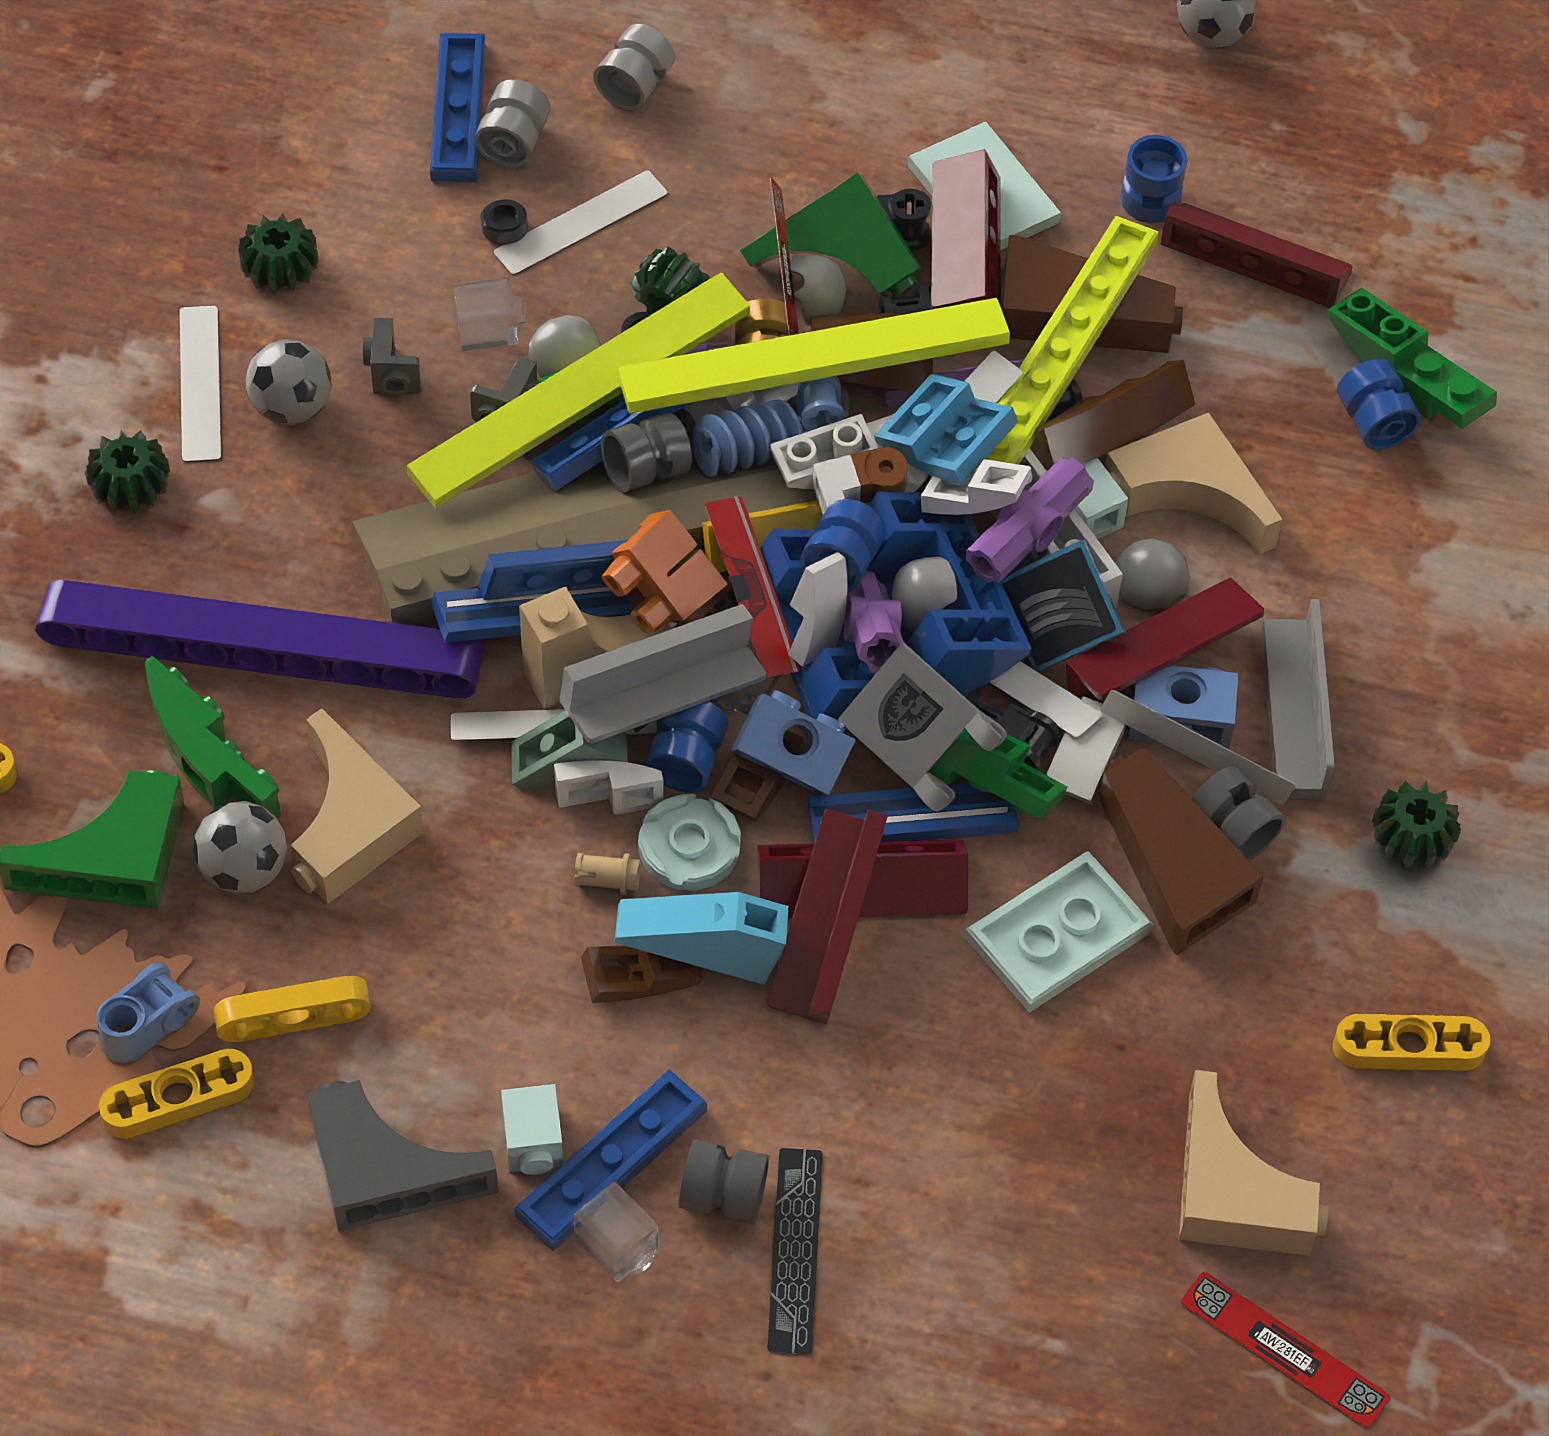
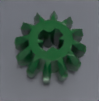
M282 213L277 220L270 221L263 215L260 226L247 224L245 236L239 238L240 243L238 244L240 267L244 276L251 278L256 289L269 285V288L275 294L279 287L287 286L294 292L297 285L296 281L310 282L312 270L317 269L319 256L316 249V237L312 229H305L301 218L288 222Z
M667 247L664 250L655 249L651 255L645 257L639 265V269L635 272L631 285L636 291L635 299L647 307L646 312L655 313L709 280L710 276L699 269L700 263H693L689 260L686 253L678 255L674 249Z
M120 429L115 440L102 436L99 444L100 448L89 449V464L86 466L87 470L85 471L87 484L90 485L98 503L108 502L109 507L112 508L114 513L124 505H127L135 514L138 504L142 502L154 507L155 494L166 493L168 486L167 478L170 472L168 458H165L162 446L158 443V440L147 441L146 436H144L141 430L133 437H127Z
M1406 780L1399 786L1398 792L1388 789L1382 796L1381 803L1375 809L1372 818L1373 827L1376 828L1374 833L1375 844L1387 846L1385 851L1387 860L1396 856L1404 858L1403 862L1406 869L1413 865L1414 860H1418L1427 870L1434 864L1436 858L1445 861L1451 854L1453 845L1458 841L1461 833V824L1457 822L1459 817L1458 805L1446 804L1448 799L1446 790L1437 794L1429 792L1430 789L1427 781L1419 787V790H1415Z

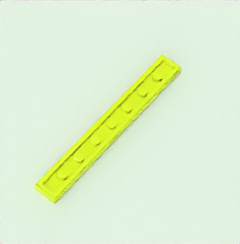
M1115 216L1020 365L1019 369L1022 370V375L998 400L997 404L1013 407L1018 423L985 460L1018 465L1021 463L1037 437L1036 429L1043 426L1156 246L1159 231Z
M720 272L407 465V474L436 509L623 393L618 376V367L684 355L749 315L750 305L724 274Z
M992 298L618 367V376L628 413L632 414L1009 344L1010 331L998 299Z

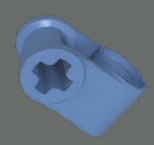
M837 376L798 383L796 415L799 418L803 433L845 419L844 410L841 407V384Z
M156 962L149 965L131 983L113 997L104 1001L99 1007L96 1016L102 1051L107 1058L117 1063H132L140 1059L171 1032L183 1027L194 1016L200 1005L199 996L194 991H185L170 977V970L164 963ZM119 1027H133L127 1032H114Z

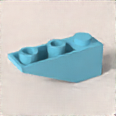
M741 892L621 899L618 904L614 943L765 985L786 945L788 906Z

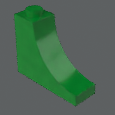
M859 172L786 219L790 255L814 253L840 259L863 274L877 292L883 296L891 292L894 298L918 283L915 275L923 271L922 267L868 182ZM776 226L740 249L749 266L757 268L766 262L780 257Z
M128 770L125 781L112 803L98 817L81 829L44 843L2 845L0 850V876L4 890L158 909L184 807L180 776L169 775L160 770H149L146 772Z

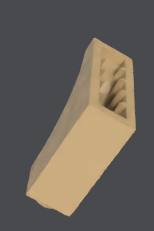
M1209 412L1107 453L1105 468L1128 497L1126 517L1140 512L1159 509L1195 512L1216 519L1242 535L1258 554L1276 548L1282 518Z
M565 586L519 605L523 673L544 710L561 704L559 700L564 667L663 633L671 628L669 624H666L655 632L645 633L633 620L631 614L617 617H599L586 614L579 610Z
M321 708L306 719L310 748L317 754L329 776L328 789L323 805L315 820L291 844L294 867L291 868V873L305 892L310 894L315 891L329 904L424 833L421 806Z
M1195 1070L1189 1093L1179 1240L1310 1256L1316 1236L1325 1237L1328 1222V1205L1319 1204L1320 1183L1290 1176L1268 1165L1254 1155L1238 1138L1226 1119L1218 1094L1217 1072Z

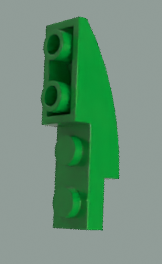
M1361 287L1327 309V317L1362 362L1372 359L1391 361L1404 385L1403 393H1409L1420 415L1427 420L1439 413L1463 429L1496 406L1497 391L1429 347V332L1364 288Z
M153 656L145 661L147 681L160 733L170 755L195 790L214 809L232 798L236 802L247 801L260 805L276 818L280 817L281 811L278 799L280 789L278 784L267 771L262 768L256 771L244 761V756L239 748L225 737L223 726L225 716L219 705L209 696L201 698L190 688L185 676L173 666L166 668Z
M965 729L929 771L948 786L963 776L975 789L983 792H992L1010 802L1013 809L1017 812L1043 819L1061 804L1068 786L1024 763L1031 745L1008 734L1000 746L988 751L983 749Z

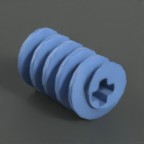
M774 399L766 402V404L757 403L750 405L749 408L743 406L733 411L726 410L716 415L708 414L701 416L695 423L692 433L693 454L702 472L709 477L717 476L718 469L720 472L727 474L733 472L735 467L744 470L750 468L752 463L761 466L767 464L769 459L776 462L770 450V444L802 434L803 430L793 408L786 401Z

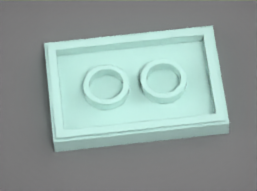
M986 121L909 156V169L932 196V170L935 161L982 149L986 150L1001 178V250L1008 247L1009 235L1029 238L1060 223L1061 212Z
M1087 851L968 927L965 931V939L1030 1013L1151 934L1153 923L1092 854Z

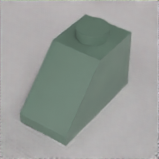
M564 710L511 741L512 785L518 788L555 787L554 764L586 760L627 762L626 731L595 743H588L567 711Z

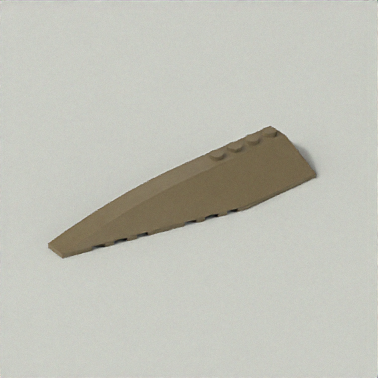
M770 459L767 464L757 466L752 463L750 468L744 470L735 467L733 472L727 474L720 472L718 469L717 476L714 477L705 475L698 467L697 462H692L690 470L685 474L663 481L654 478L651 484L627 492L619 491L613 485L605 467L590 468L557 491L535 472L464 491L436 509L429 501L355 520L352 521V525L386 622L440 629L431 605L434 592L479 588L478 586L489 554L629 540L639 530L638 526L651 513L671 510L697 543L693 550L701 549L705 554L702 522L710 521L705 506L706 502L740 496L743 498L747 512L753 513L818 499L814 489L788 488L777 463ZM932 475L915 492H923Z

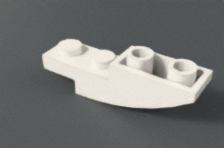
M862 414L772 443L770 444V450L788 488L814 489L812 484L813 464L866 450L882 448V446L877 444L874 435L893 415L866 423Z

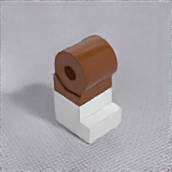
M882 447L813 464L812 484L822 515H824L829 505L837 500L852 499L867 503L873 500L877 492H904L907 484V460L897 449Z

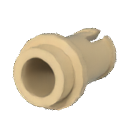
M578 853L575 863V871H578V875L575 874L574 885L578 887L582 885L620 889L622 895H627L628 890L638 891L641 860L631 859V854L627 853L624 854L623 858Z

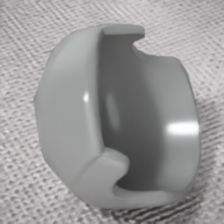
M794 255L790 264V270L793 274L802 276L804 282L803 287L796 291L794 295L798 300L802 301V313L806 325L811 327V316L839 315L845 303L847 292L845 278L839 265L830 257L822 255Z
M564 315L549 319L536 330L529 344V359L537 362V373L543 378L566 368L601 345L594 328L586 319L573 315Z
M1158 538L1136 541L1121 553L1115 563L1123 573L1119 594L1128 605L1142 610H1153L1155 608L1169 609L1182 594H1188L1190 575L1186 558L1172 543Z
M940 556L908 562L899 569L894 577L892 600L900 601L902 611L901 625L912 634L930 610H942L957 599L955 574L949 562Z

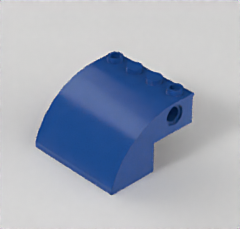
M877 492L868 506L880 515L885 524L886 536L873 560L870 562L867 571L874 572L876 579L885 585L889 599L892 600L894 577L899 569L908 562L940 556L949 562L955 574L957 599L955 602L945 606L942 610H930L913 634L901 625L900 633L903 642L963 696L989 683L1024 659L1032 648L1002 583L995 581L987 583L975 574L971 564L966 560L967 549L980 537L970 514L952 515L922 512L921 495L923 492ZM772 529L760 547L792 643L804 617L792 608L790 603L804 573L801 569L800 556L816 529ZM842 626L835 648H823L814 661L803 667L801 666L800 671L790 674L808 716L817 719L819 713L837 720L876 673L870 672L868 665L859 659L855 643L844 641Z

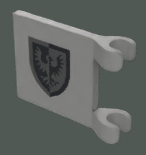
M905 643L900 644L837 719L845 724V727L906 781L930 809L937 812L947 807L953 801L955 792L950 786L929 771L960 734L966 729L973 739L983 749L988 751L1000 746L1007 737L1006 730L1000 724L977 709Z

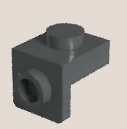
M374 318L372 337H364L363 364L364 366L371 367L373 393H389L392 395L420 393L421 373L419 358L415 356H395L396 346L393 318Z
M518 356L500 392L480 385H474L470 392L472 419L478 422L538 385L537 362Z

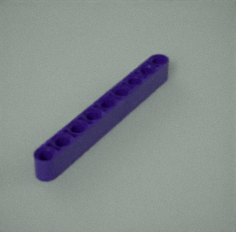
M56 580L47 586L35 632L42 640L61 647L144 658L153 656L159 660L461 699L475 694L485 650L484 643L480 639L444 643L440 629L69 580Z

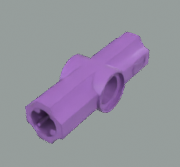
M1072 457L1067 460L1060 458L1029 490L1023 489L1015 503L1002 507L997 521L967 549L966 560L971 564L975 574L987 583L990 581L1000 583L1033 549L1037 552L1046 549L1059 533L1064 518L1093 490L1094 480L1087 473L1085 466Z
M866 571L858 587L847 593L843 636L845 642L855 643L859 659L868 665L870 672L877 673L900 644L904 643L900 633L902 611L900 601L889 599L885 585L876 579L875 573Z

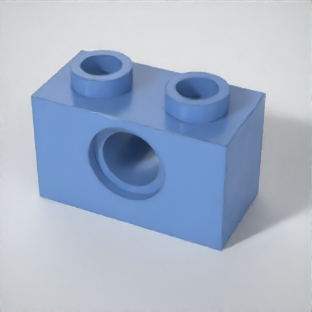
M1169 665L1134 683L1131 699L1229 749L1235 726L1238 673L1224 672L1213 667L1198 669ZM1177 700L1187 701L1190 704H1183L1178 702ZM1129 727L1128 739L1160 743Z
M776 690L773 691L771 697L766 694L757 696L730 751L779 774V776L818 796L829 795L855 743V739L844 734L846 730L845 724L819 713L817 719H814L798 711L801 706L799 701ZM791 726L801 729L807 739L806 748L800 755L789 753L783 745V735Z

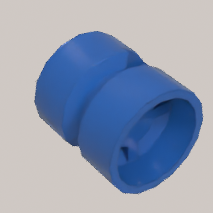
M1148 135L1136 140L1130 146L1121 193L1122 206L1130 216L1148 223L1163 222L1172 202L1180 204L1188 162L1186 151L1180 143L1170 137Z
M1386 359L1365 361L1349 370L1338 382L1336 391L1349 416L1354 418L1355 427L1366 447L1372 450L1394 447L1414 434L1420 426L1421 415L1409 393H1403L1404 385L1391 361Z
M852 499L837 500L829 505L816 531L813 532L800 556L803 572L806 567L839 552L846 560L847 593L857 588L886 536L885 524L880 515L870 506Z
M707 701L661 718L658 734L653 738L645 760V766L660 770L663 776V785L670 789L681 792L703 790L707 786L716 762V751L722 746L728 729V719L725 713L716 705Z

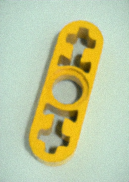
M341 976L228 997L218 1002L213 1012L217 1036L221 1040L244 1042L356 1021L370 1012L371 1003L367 982L363 978L358 976Z
M1353 1014L1345 1017L1339 1023L1333 1040V1051L1337 1059L1344 1065L1355 1069L1469 1071L1481 1065L1490 1046V1034L1486 1026L1479 1020L1468 1016ZM1404 1032L1416 1033L1424 1040L1426 1048L1418 1053L1407 1052L1399 1046L1397 1036ZM1382 1033L1388 1034L1385 1044L1386 1051L1382 1050L1384 1040H1380ZM1352 1034H1361L1362 1042L1367 1043L1365 1049L1356 1048L1355 1041L1350 1040ZM1437 1034L1441 1036L1439 1045H1443L1440 1052L1435 1051ZM1457 1036L1466 1037L1467 1043L1473 1045L1471 1051L1462 1050L1461 1043L1455 1042Z
M223 1049L113 1085L103 1093L99 1101V1112L103 1126L112 1136L128 1139L241 1102L250 1095L254 1087L252 1065L249 1058L243 1052L236 1049ZM231 1068L234 1075H236L237 1082L227 1085L226 1081L222 1078L221 1071ZM204 1075L209 1093L202 1095L198 1077ZM174 1083L187 1084L192 1088V1094L188 1100L181 1104H169L162 1099L163 1091L169 1085ZM152 1093L156 1108L155 1111L151 1112L145 1095ZM121 1103H128V1106L132 1109V1116L122 1119L118 1113L117 1106Z

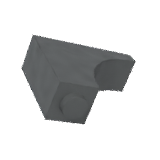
M360 1080L349 1083L333 1081L324 1084L318 1090L307 1092L311 1121L338 1231L498 1193L497 1171L491 1150L472 1153L444 1152L421 1146L404 1138L390 1128L376 1114L363 1091Z

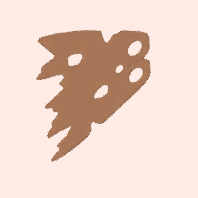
M0 887V1125L3 1133L28 1145L40 1146L62 1137L99 1112L100 1098L108 1088L152 1073L155 1069V1057L152 1048L140 1059L132 1063L122 1064L113 1062L106 1057L102 1051L100 1035L98 1036L95 1048L85 1058H79L67 1053L68 1040L84 1030L99 1032L96 1016L99 1007L104 1001L113 997L131 983L149 965L156 962L164 963L170 970V977L176 982L178 977L192 963L193 958L187 954L177 955L170 959L157 955L145 961L136 962L134 951L126 946L127 929L120 930L84 955L78 953L73 943L58 949L55 947L53 939L66 908L68 897L40 896L23 912L15 914ZM21 944L31 949L34 957L29 970L11 974L6 970L7 953L13 945ZM240 981L220 992L215 991L211 984L204 985L196 990L195 993L200 998V1005L194 1016L183 1027L171 1032L156 1045L169 1050H177L192 1044L215 1024L213 1012L215 1005L225 998L242 995L246 984ZM119 1027L114 1032H127L133 1027ZM31 1058L37 1061L38 1068L33 1074L23 1075L20 1072L19 1065L24 1059ZM43 1096L50 1099L55 1106L53 1118L43 1126L33 1127L27 1125L21 1118L20 1110L22 1105L32 1097Z

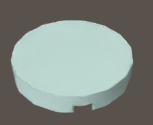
M680 794L663 799L648 811L639 832L638 853L644 869L657 882L675 890L698 891L715 886L731 874L739 860L741 832L735 816L721 802L709 798V801L696 799L695 794Z

